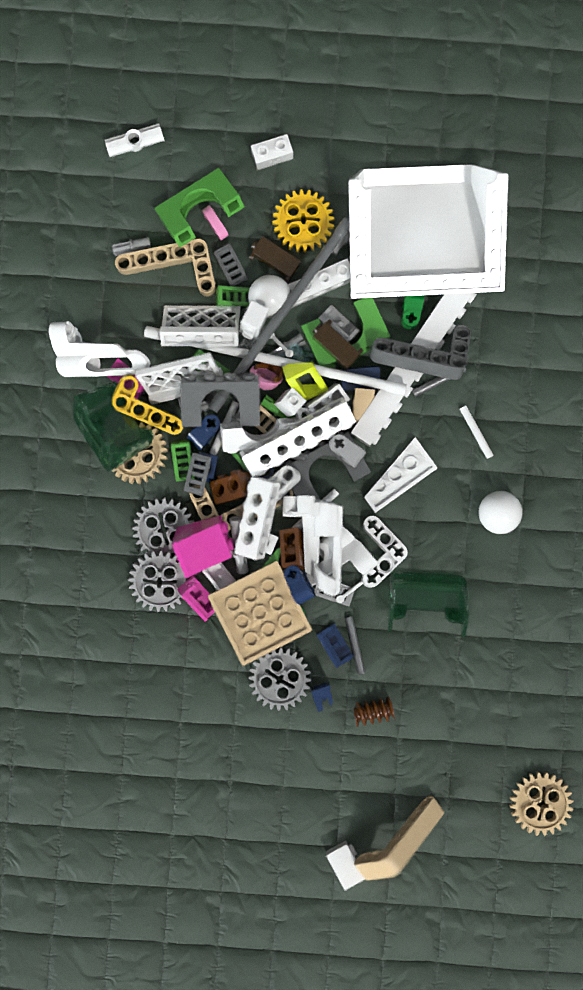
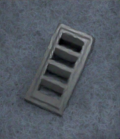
M227 244L213 252L230 286L235 287L248 280L231 244ZM228 252L230 253V255H228V256H226V257H224V258H222V259L220 258V256H222V255H224V254H226V253H228ZM231 259L234 260V262L224 266V263H226L227 261ZM237 266L238 269L228 273L227 270ZM241 273L242 276L234 280L231 279L234 275Z
M192 453L184 487L185 492L203 496L212 461L211 457ZM196 460H197V461H201V462H205L206 465H205V466L198 465V464H195V462H196ZM194 468L204 470V473L201 474L193 470ZM192 475L201 477L202 482L191 479ZM193 483L201 486L200 489L189 487V485Z

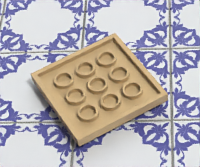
M278 561L207 596L242 666L312 631L300 605H297L291 596L289 586Z

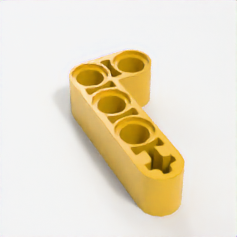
M132 375L121 377L111 400L116 410L170 434H179L183 430L182 421L177 416L134 398L138 389V381ZM127 379H132L134 382L133 387L130 389L124 388V382ZM124 397L126 399L125 405L117 406V398ZM136 405L143 406L141 414L134 413L133 410ZM156 412L160 413L161 419L153 422L151 416ZM167 419L171 423H174L176 420L177 428L173 427L171 429V426L165 423V420Z

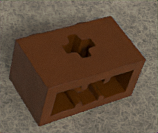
M298 527L279 530L282 568L286 570V568L293 565L305 571L303 532Z

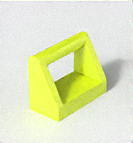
M291 363L282 367L290 387L295 389L306 401L328 390L327 385L313 363ZM310 372L316 384L302 385L298 377Z

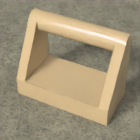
M355 388L352 414L356 420L355 423H358L373 401L375 390Z

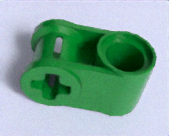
M425 295L404 296L401 318L403 328L413 330L417 327ZM409 316L412 317V320H413L412 323H409V319H408Z

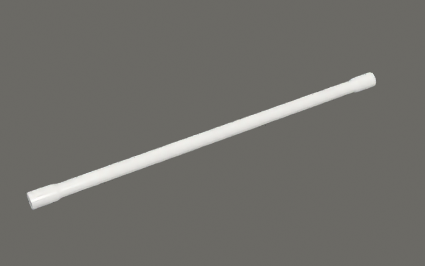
M146 326L144 337L161 340L160 328ZM192 346L244 358L249 349L240 347ZM262 352L254 359V361L280 367L291 363H306ZM314 364L320 376L382 389L405 396L407 384Z

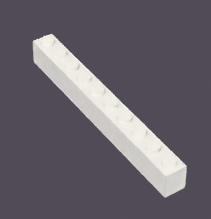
M444 294L411 344L440 350L445 342L442 338L446 333L450 335L456 326L453 322L456 318L460 319L466 311L463 307L467 302L471 304L477 294ZM395 367L386 381L407 384L405 393L407 398L413 390L411 384L414 380L418 382L423 373ZM380 389L350 435L368 447L371 444L375 445L381 437L378 433L382 427L386 429L392 421L389 418L392 412L397 413L402 406L400 401L404 395Z

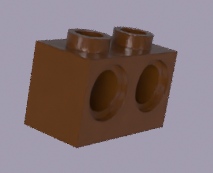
M242 470L230 472L231 476L223 474L217 476V480L210 482L215 505L247 497V487L251 481L250 471L242 473Z

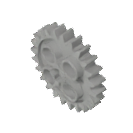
M166 497L163 498L161 503L158 498L155 499V504L148 501V508L143 505L141 508L144 512L138 511L136 513L140 519L134 518L133 520L138 525L132 527L133 530L138 531L133 535V537H139L136 545L143 544L141 551L148 549L147 553L150 555L153 550L156 551V554H159L160 550L163 549L164 555L170 551V556L172 557V553H175L172 546L173 539L170 533L176 531L179 526L194 523V520H188L192 514H185L187 507L185 506L181 509L180 501L176 505L173 504V498L167 503ZM159 512L162 513L164 526L168 527L166 535L169 545L165 543L163 530H159L161 528ZM174 513L176 520L173 522L168 521L166 514ZM149 517L156 518L157 525L150 526L147 523V519ZM159 536L161 537L162 542L160 544H154L152 542V537Z
M163 549L160 550L159 554H156V551L153 550L152 556L146 552L145 559L139 557L138 561L140 564L134 562L133 566L135 569L130 570V574L134 576L128 579V581L134 582L129 585V589H135L132 592V596L138 595L136 602L144 601L142 607L148 604L150 605V611L154 606L157 612H159L161 607L167 611L169 605L174 609L175 602L181 604L180 597L182 598L177 589L188 580L183 574L179 561L176 560V554L171 557V552L168 551L164 555ZM153 567L156 573L150 575L146 572V568ZM172 568L175 574L169 576L165 573V569ZM158 577H162V584H158ZM152 586L154 587L155 592L148 593L146 592L145 587ZM172 587L174 589V593L167 594L165 593L164 588Z
M280 647L279 652L276 653L273 650L272 654L267 653L265 654L266 657H260L259 663L253 662L256 669H250L254 675L249 676V679L254 680V682L249 687H255L252 695L259 694L257 701L263 699V706L270 703V709H272L274 705H277V709L280 711L281 705H284L285 709L288 710V704L295 707V700L300 703L302 702L300 695L307 696L303 690L310 689V686L306 685V682L311 681V678L306 677V675L310 674V671L304 670L308 664H301L303 657L297 659V652L290 655V649L288 648L286 653H283V649ZM275 660L282 663V668L278 671L271 667L272 662ZM265 669L270 670L277 676L284 675L283 679L294 685L295 688H290L282 681L277 683L276 677L266 673ZM296 671L299 677L297 680L292 681L288 678V673ZM269 677L272 680V684L269 687L263 686L261 683L262 678ZM285 687L289 693L285 697H280L277 693L278 689Z

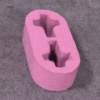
M210 205L201 210L220 240L229 236Z

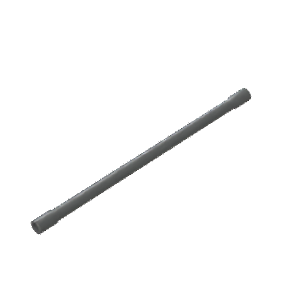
M345 217L342 219L329 241L233 372L235 375H243L340 240L350 230V220ZM220 390L208 407L217 413L231 392Z

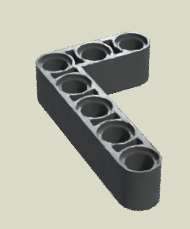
M465 325L456 326L450 340L449 352L386 338H377L373 342L370 358L379 364L458 380L462 377L467 363L471 330Z

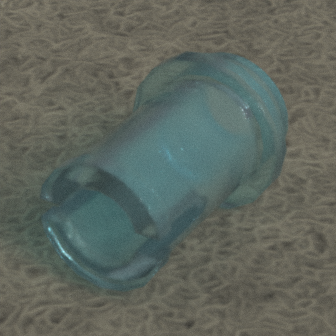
M298 345L290 348V350H293L291 359L306 363L313 361L307 358H314L313 353L303 350Z

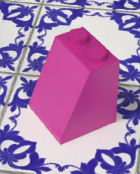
M221 515L177 527L172 546L185 578L232 557L235 544L233 539L229 538L227 522L223 521Z

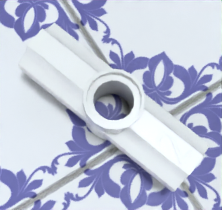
M156 124L139 130L131 129L126 134L106 139L105 144L109 156L112 157L129 151H139L145 146L164 141L160 125ZM133 137L139 138V141L135 144L130 143Z

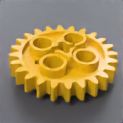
M301 189L300 195L293 191V197L286 194L287 201L280 199L282 206L275 207L279 213H273V217L277 219L273 221V225L277 226L274 228V232H280L277 238H284L283 245L290 243V250L293 246H296V252L300 250V247H303L304 252L307 251V247L314 251L315 244L320 248V241L327 242L325 235L331 236V232L328 229H333L334 225L329 222H333L334 217L329 215L333 213V210H327L329 202L323 204L324 197L317 199V192L311 196L310 190H308L307 194H304ZM311 207L316 208L317 213L311 215L307 212V210ZM290 209H296L298 210V214L295 216L289 215L288 211ZM301 218H305L306 224H302ZM311 226H316L319 231L313 234L308 229ZM293 227H296L300 230V232L296 235H293L289 232V230Z

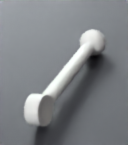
M273 333L270 339H273L285 351L286 357H292L293 350L287 349Z
M362 579L346 593L338 595L336 601L342 603L345 597L363 584Z

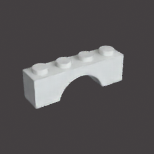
M296 417L279 418L271 430L261 435H253L246 432L239 422L221 423L222 449L227 453H236L239 450H244L298 420ZM300 435L295 437V442L300 441ZM282 444V445H279L278 447H284V448H285L286 445Z

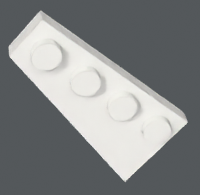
M416 437L364 497L375 513L437 469V466Z

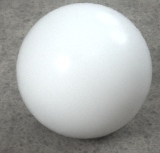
M264 275L256 279L251 285L248 293L249 304L253 301L268 308L267 318H273L291 291L288 284L282 278L275 275Z
M495 491L488 494L482 500L479 506V518L482 525L488 531L496 534H506L513 531L519 525L522 519V506L513 494L506 491Z

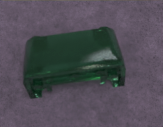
M116 381L75 395L73 405V419L76 426L107 472L118 468L147 448L154 439L151 429L145 426L139 428L133 417L116 410L112 405V396L118 385ZM124 397L117 398V406L121 407L124 405Z

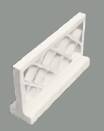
M164 306L162 327H160L161 346L238 347L240 306ZM168 312H176L178 314L171 317L168 315ZM196 313L192 318L187 314ZM208 313L216 314L211 318L207 316ZM227 313H236L230 318L226 316ZM181 318L187 320L182 324L178 322V320ZM200 318L206 320L202 324H199L197 322V320H199ZM219 318L225 320L221 324H218L216 322V320H218Z
M211 353L135 371L136 377L149 395L151 405L181 397V376L175 375L176 373L183 374L182 376L185 374L204 376L207 373H213L216 376L223 375L221 367L218 368ZM194 369H201V371H194Z

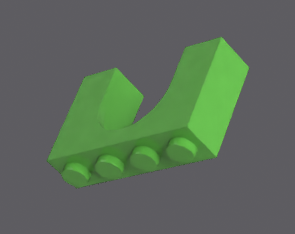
M219 168L154 208L179 247L196 238L186 221L188 212L196 204L204 201L216 202L228 217L244 208L239 194Z
M372 297L362 298L353 303V308L362 325V336L352 346L357 351L362 348L364 351L361 355L370 351V347H372L375 339L390 338V334ZM319 318L301 326V330L317 365L329 368L336 367L335 363L337 361L313 340V330L321 323Z

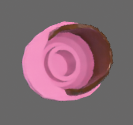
M260 362L250 369V373L259 375V389L272 390L283 380V369L280 366Z

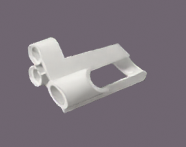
M69 321L52 322L49 326L51 343L57 355L56 368L64 377L136 375L135 371L150 367L149 359L139 351L124 350L118 344L82 342V337L77 331L78 329ZM128 357L132 362V368L100 369V358Z
M283 496V516L303 517L305 572L313 577L315 585L328 595L339 594L341 587L343 506L329 501L317 500L314 496ZM320 536L334 538L332 577L319 569Z
M342 527L341 566L351 561L362 575H365L378 563L363 544L355 539L347 529ZM324 536L319 542V554L324 559L319 563V569L326 575L333 572L334 538ZM307 573L310 584L314 586L313 577Z

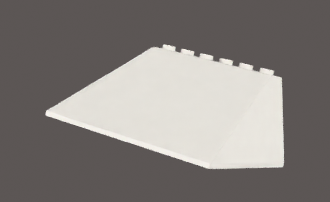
M474 164L360 169L349 180L351 298L504 291L508 174Z

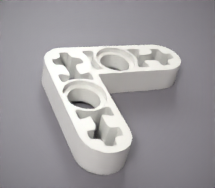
M376 516L367 517L363 521V529L385 552L377 560L378 564L375 566L377 572L383 576L380 577L378 574L374 578L375 583H368L367 575L371 576L376 571L372 568L368 573L363 574L362 583L369 588L377 586L407 556V548ZM367 521H375L376 524L374 526L377 528V530H379L380 527L383 530L375 536L374 533L377 531L374 528L369 529L367 527L369 525ZM381 534L389 535L390 542L388 544H383L380 541ZM395 541L396 544L393 546L397 550L402 549V557H396L394 555L395 550L393 548H390V550H388L387 547L392 545V543ZM382 560L389 562V570L383 571L380 569L379 565Z

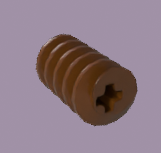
M386 697L385 703L382 698L378 699V704H376L374 699H371L370 705H368L367 701H363L362 707L359 702H356L355 708H353L356 727H359L360 721H362L364 726H366L367 720L374 724L375 718H377L379 723H382V717H385L387 722H389L390 716L395 720L392 701L389 697Z

